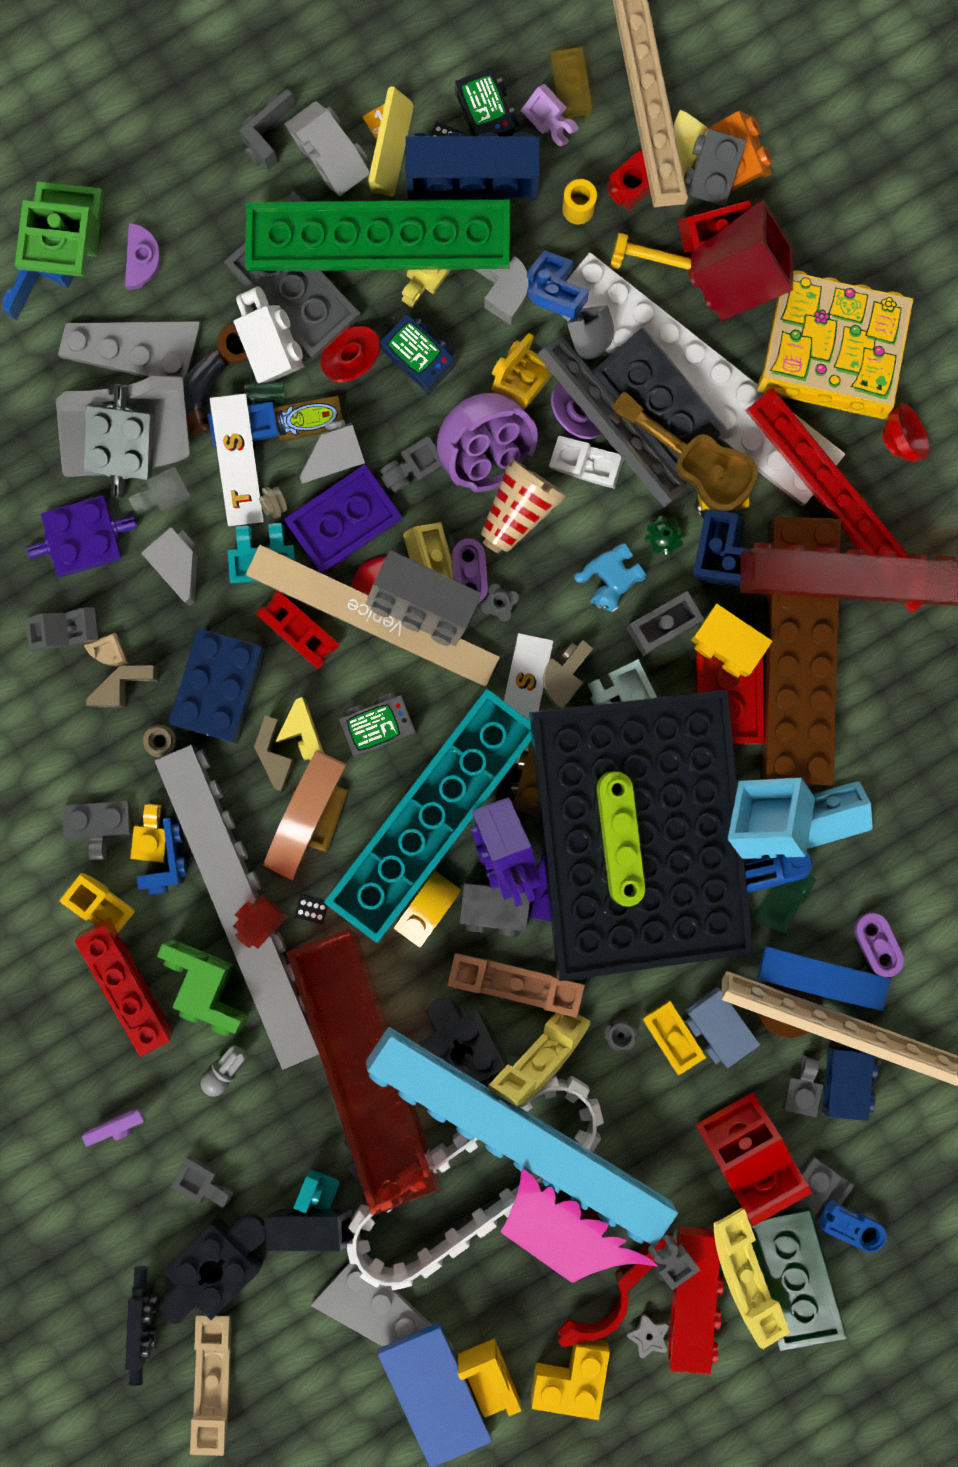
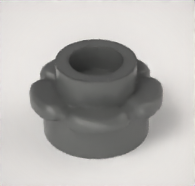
M616 1019L612 1022V1025H608L605 1029V1039L608 1040V1046L614 1051H628L636 1043L637 1029L632 1023H627L625 1019ZM623 1032L624 1037L619 1038L618 1033Z

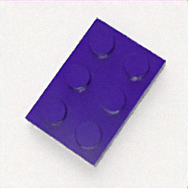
M365 464L284 519L321 574L326 573L403 520Z

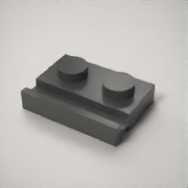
M811 1156L800 1173L806 1180L812 1193L782 1211L811 1206L820 1237L824 1230L818 1225V1221L828 1202L835 1200L841 1206L854 1185L823 1162Z

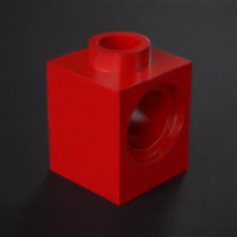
M640 150L613 172L608 182L610 197L619 206L623 204L628 211L650 193L644 157ZM627 178H634L640 185L636 188H630L623 181Z

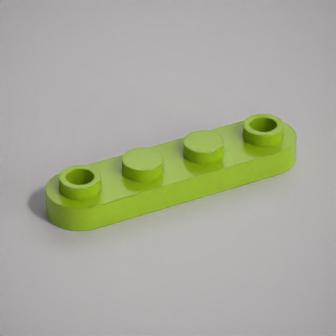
M611 771L602 775L597 783L610 896L615 902L622 906L630 907L638 904L645 894L632 782L627 775ZM615 783L621 785V792L618 795H613L612 786ZM632 884L633 892L626 896L624 888L626 885Z

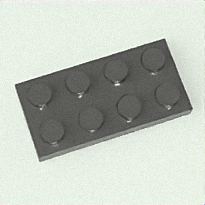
M245 243L224 261L225 266L247 290L259 286L263 290L269 305H280L281 309L289 317V329L293 339L312 360L361 317L360 312L321 271H247L245 268Z

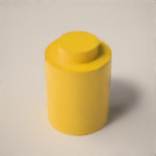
M576 179L565 188L562 212L570 223L580 225L592 218L597 200V191L591 182L585 179Z

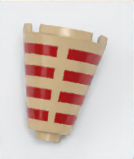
M511 458L481 532V535L485 537L483 544L498 554L501 550L509 552L564 500L566 495L534 471L526 470L525 465Z

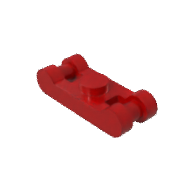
M276 590L271 595L273 599L265 608L261 606L255 614L319 670L325 663L323 659L331 651L334 653L340 645L286 596ZM283 607L288 614L279 622L274 616ZM315 636L321 643L312 651L306 645Z

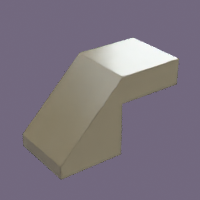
M153 665L119 666L86 699V706L126 707V681H159V668Z
M265 715L254 748L274 789L285 792L295 760L271 753L281 721Z

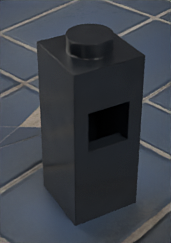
M278 1209L264 1217V1239L266 1240L267 1251H342L347 1248V1243L354 1238V1233L348 1228L352 1221V1209H308L306 1213L296 1209Z

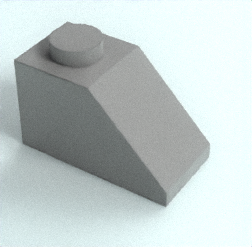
M344 419L325 425L327 431L320 433L300 473L302 483L365 463L352 422L345 424Z
M170 527L141 554L187 605L191 606L195 602L198 556L192 550L196 544L183 530L178 534Z

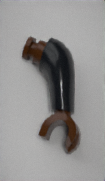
M234 323L228 324L221 329L215 340V351L210 350L183 377L187 426L191 430L188 432L189 437L210 428V424H205L203 420L206 415L202 408L207 406L205 401L206 395L213 383L226 368L225 364H238L248 360L245 351L240 354H233L226 347V338L238 335Z

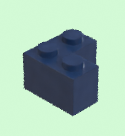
M706 509L693 575L700 582L765 591L771 559L765 551L740 548L745 522L739 514Z

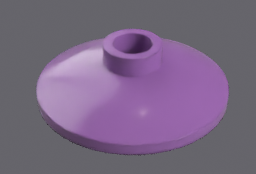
M559 383L551 395L552 409L558 422L569 433L579 438L592 439L602 434Z

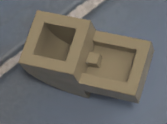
M583 640L578 646L574 643L570 644L560 657L564 661L562 666L551 658L545 667L543 688L548 699L558 709L564 708L583 684L582 681L573 675L593 649Z

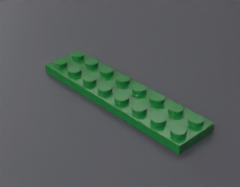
M510 200L246 202L245 268L247 271L510 269Z

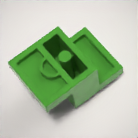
M37 182L34 201L23 200L15 267L18 270L84 277L86 256L97 255L104 198L103 190L101 188Z
M174 939L163 943L157 957L165 960L163 965L178 972L188 969L173 1005L174 1009L180 1011L179 1016L194 1023H198L199 1019L210 1023L211 1030L225 1036H229L230 1032L236 1034L245 1026L249 1013L219 1001L234 964Z

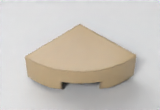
M116 633L84 645L87 652L94 659L105 665H128Z

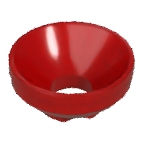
M905 403L895 406L888 414L885 427H883L882 438L885 446L893 456L910 462H917L927 458L930 450L929 441L918 415Z

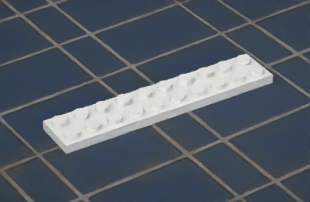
M589 252L566 282L589 290L588 301L583 308L608 305L614 325V337L611 345L605 351L611 355L637 331L645 327L728 429L717 440L727 448L738 450L751 457L760 474L803 507L812 497L813 493L745 411L765 393L758 392V385ZM562 316V317H563L564 319H566L568 322H569L570 319H571V318ZM795 415L834 464L837 465L845 453Z

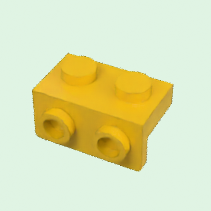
M530 333L521 342L516 340L511 346L507 358L501 357L492 371L495 380L491 390L497 394L510 397L524 410L553 376L537 354L529 350L534 336Z

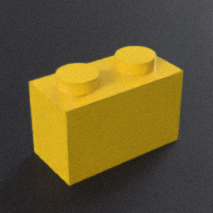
M718 604L711 609L691 639L696 644L694 649L709 659L715 656L724 663L722 668L737 678L740 675L744 677L750 675L772 643V640Z

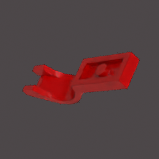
M666 1231L663 1236L669 1235L675 1243L673 1236ZM663 1237L657 1246L654 1247L656 1250H660L666 1245ZM647 1242L638 1253L655 1262L648 1250L651 1244ZM625 1264L615 1274L619 1286V1298L614 1310L605 1319L593 1324L577 1323L569 1319L557 1331V1334L560 1336L558 1342L563 1347H568L604 1338L616 1330L626 1316L629 1302L628 1291L654 1266Z

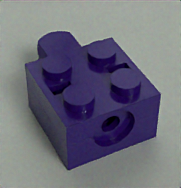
M508 797L471 811L475 825L470 826V830L477 845L475 847L482 865L484 864L486 867V874L492 889L499 888L503 900L511 897L515 907L522 905L521 893L525 894L528 903L535 901L532 889L540 887L541 883L531 845L510 798Z

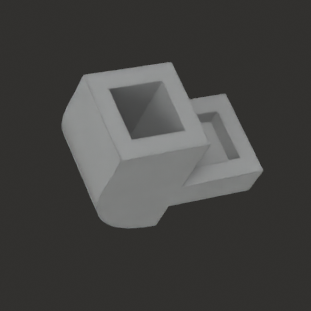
M516 256L510 261V269H474L494 283V286L485 297L484 308L510 326L526 304L529 279L526 278V268Z

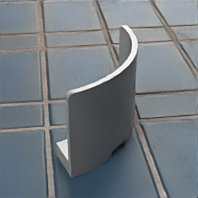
M149 376L142 381L128 385L127 405L137 410L154 412L152 468L165 466L187 458L189 456V442L182 377ZM109 389L64 391L56 399L61 464L64 476L104 475L84 471L85 407L88 404L105 406L114 404V395H111Z

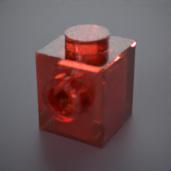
M265 894L261 895L253 904L247 901L234 915L239 919L233 925L238 931L235 936L246 947L251 948L255 946L259 949L289 917Z

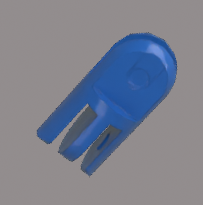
M806 852V857H786L784 854H777V858L763 855L762 858L744 860L745 868L771 862L769 866L746 871V881L773 875L775 877L747 885V893L806 878L812 870V858Z

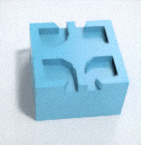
M802 778L738 781L728 834L729 842L742 859L762 858L763 855L777 858V854H784L786 857H806L815 797Z

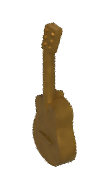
M623 392L612 405L615 413L631 424L636 423L680 456L676 467L678 476L694 486L701 500L708 508L714 511L730 513L739 508L748 499L754 489L758 476L757 466L751 457L738 450L724 448L718 445L713 438L704 434L695 437L688 445L643 413L644 409L626 392Z

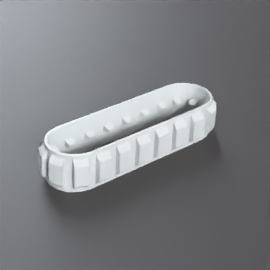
M555 1074L536 1095L519 1106L523 1110L529 1111L532 1108L530 1101L544 1094L546 1099L556 1097V1091L564 1090L567 1092L565 1096L567 1100L574 1103L580 1098L587 1105V1107L579 1110L581 1121H590L587 1131L579 1130L575 1139L580 1145L594 1152L601 1140L599 1133L596 1131V1126L604 1123L599 1102L597 1099H588L587 1095L590 1091L588 1085L572 1075L567 1080L557 1079ZM457 1132L453 1135V1144L449 1147H446L443 1143L426 1155V1163L419 1167L414 1163L399 1174L398 1184L392 1186L389 1182L372 1194L369 1206L363 1204L359 1206L348 1227L354 1233L353 1240L347 1243L350 1264H357L361 1271L360 1278L376 1288L380 1284L391 1286L392 1290L410 1287L413 1285V1279L419 1275L427 1278L442 1267V1260L445 1256L449 1254L454 1258L470 1246V1238L477 1234L482 1238L496 1228L497 1219L503 1214L508 1218L519 1186L513 1191L506 1188L499 1194L501 1199L487 1210L477 1209L472 1213L473 1220L458 1231L451 1228L445 1233L446 1239L430 1251L426 1247L417 1253L419 1259L406 1266L404 1262L393 1265L394 1268H388L384 1266V1262L377 1258L372 1260L366 1254L370 1251L369 1241L360 1240V1229L370 1232L375 1224L370 1217L381 1209L387 1212L391 1211L396 1207L395 1199L409 1189H412L414 1192L420 1190L423 1187L421 1180L435 1170L439 1169L443 1173L451 1167L449 1160L464 1149L471 1153L478 1148L476 1143L478 1139L476 1137L474 1140H469ZM533 1172L531 1173L538 1182L541 1192L548 1188L543 1184V1178Z

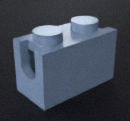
M718 987L685 1009L689 1015V1018L685 1020L686 1024L696 1037L701 1034L704 1036L709 1044L704 1049L715 1064L721 1061L728 1069L760 1046L731 1003L722 1000V991Z

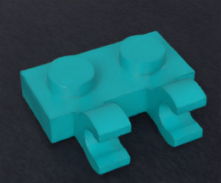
M282 523L268 524L270 547L266 548L296 561L295 546H285L284 525ZM249 525L236 526L237 550H228L230 583L258 582L246 576L247 570L258 549L252 548V529Z

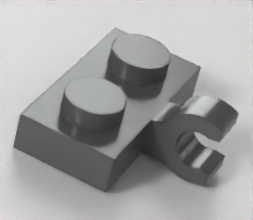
M129 801L62 806L63 839L90 838L89 860L107 859L106 836L132 834Z

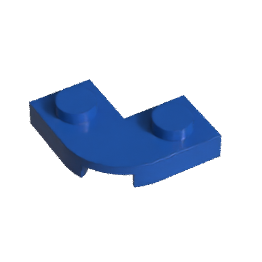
M544 250L528 270L526 277L529 279L527 295L536 305L574 320L587 303L589 290L565 282L573 271V260Z

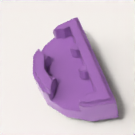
M129 223L125 288L133 290L142 288L143 284L150 281L158 273L161 264L160 247L149 231L142 226Z
M142 1109L131 1110L106 1121L107 1123L88 1130L81 1137L86 1147L110 1136H113L114 1141L133 1133L131 1127L146 1121Z

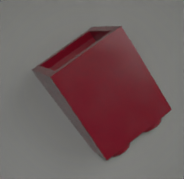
M763 200L691 253V268L688 269V275L693 286L699 287L704 294L707 307L711 311L715 310L721 321L793 291V247Z

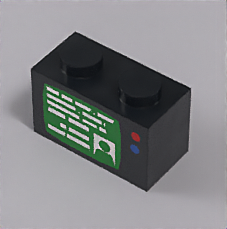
M492 67L455 81V95L472 136H479L482 133L488 132L496 133L499 137H512L515 134V128L519 126L516 112L513 106L507 107L504 99L507 96L504 82L501 77H495Z

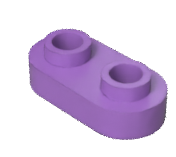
M464 539L455 545L451 554L453 580L463 585H474L476 591L482 593L478 602L480 603L485 598L488 590L485 550L478 541ZM470 552L473 555V561L465 562L462 559V553Z
M876 913L861 915L855 922L854 933L869 967L874 973L883 977L897 975L903 967L904 957L889 923L883 916ZM869 923H873L876 928L875 933L872 935H867L865 931ZM886 953L889 956V962L882 966L879 958L882 954Z

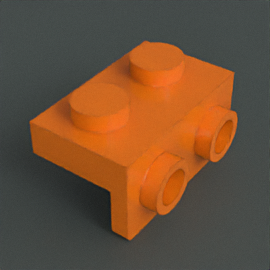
M737 111L707 128L746 140L730 191H734L760 176L767 178L773 175L770 165L773 163L768 149L761 145L758 137L761 134V130L753 116L750 117L748 114Z

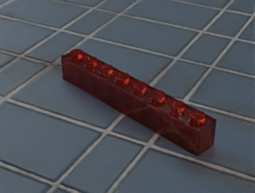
M765 542L754 543V548L741 552L740 593L958 607V562H956V557L938 556L935 557V560H926L927 555L908 554L906 558H897L896 552H877L876 556H867V550L862 549L846 550V554L836 553V548L819 547L816 548V552L805 551L806 546L787 545L784 550L774 549V543Z

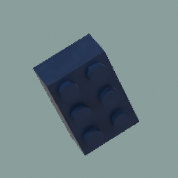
M197 628L168 724L238 744L266 650L261 646Z

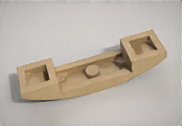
M196 1314L194 1415L191 1419L190 1455L224 1456L230 1394V1315H216L210 1320L205 1314Z

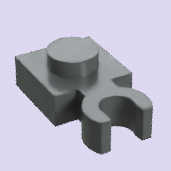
M665 1235L663 1238L666 1245L662 1249L656 1250L651 1245L648 1247V1250L658 1267L655 1266L657 1271L670 1288L674 1290L699 1272L700 1269L682 1244L676 1246L669 1235Z

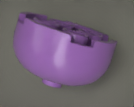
M497 393L474 395L456 405L444 419L437 437L438 457L443 468L457 486L461 485L470 488L473 492L489 491L499 487L504 473L496 477H486L491 471L492 464L484 452L487 451L501 469H506L511 458L522 463L527 455L533 456L538 440L537 428L526 411L510 397Z

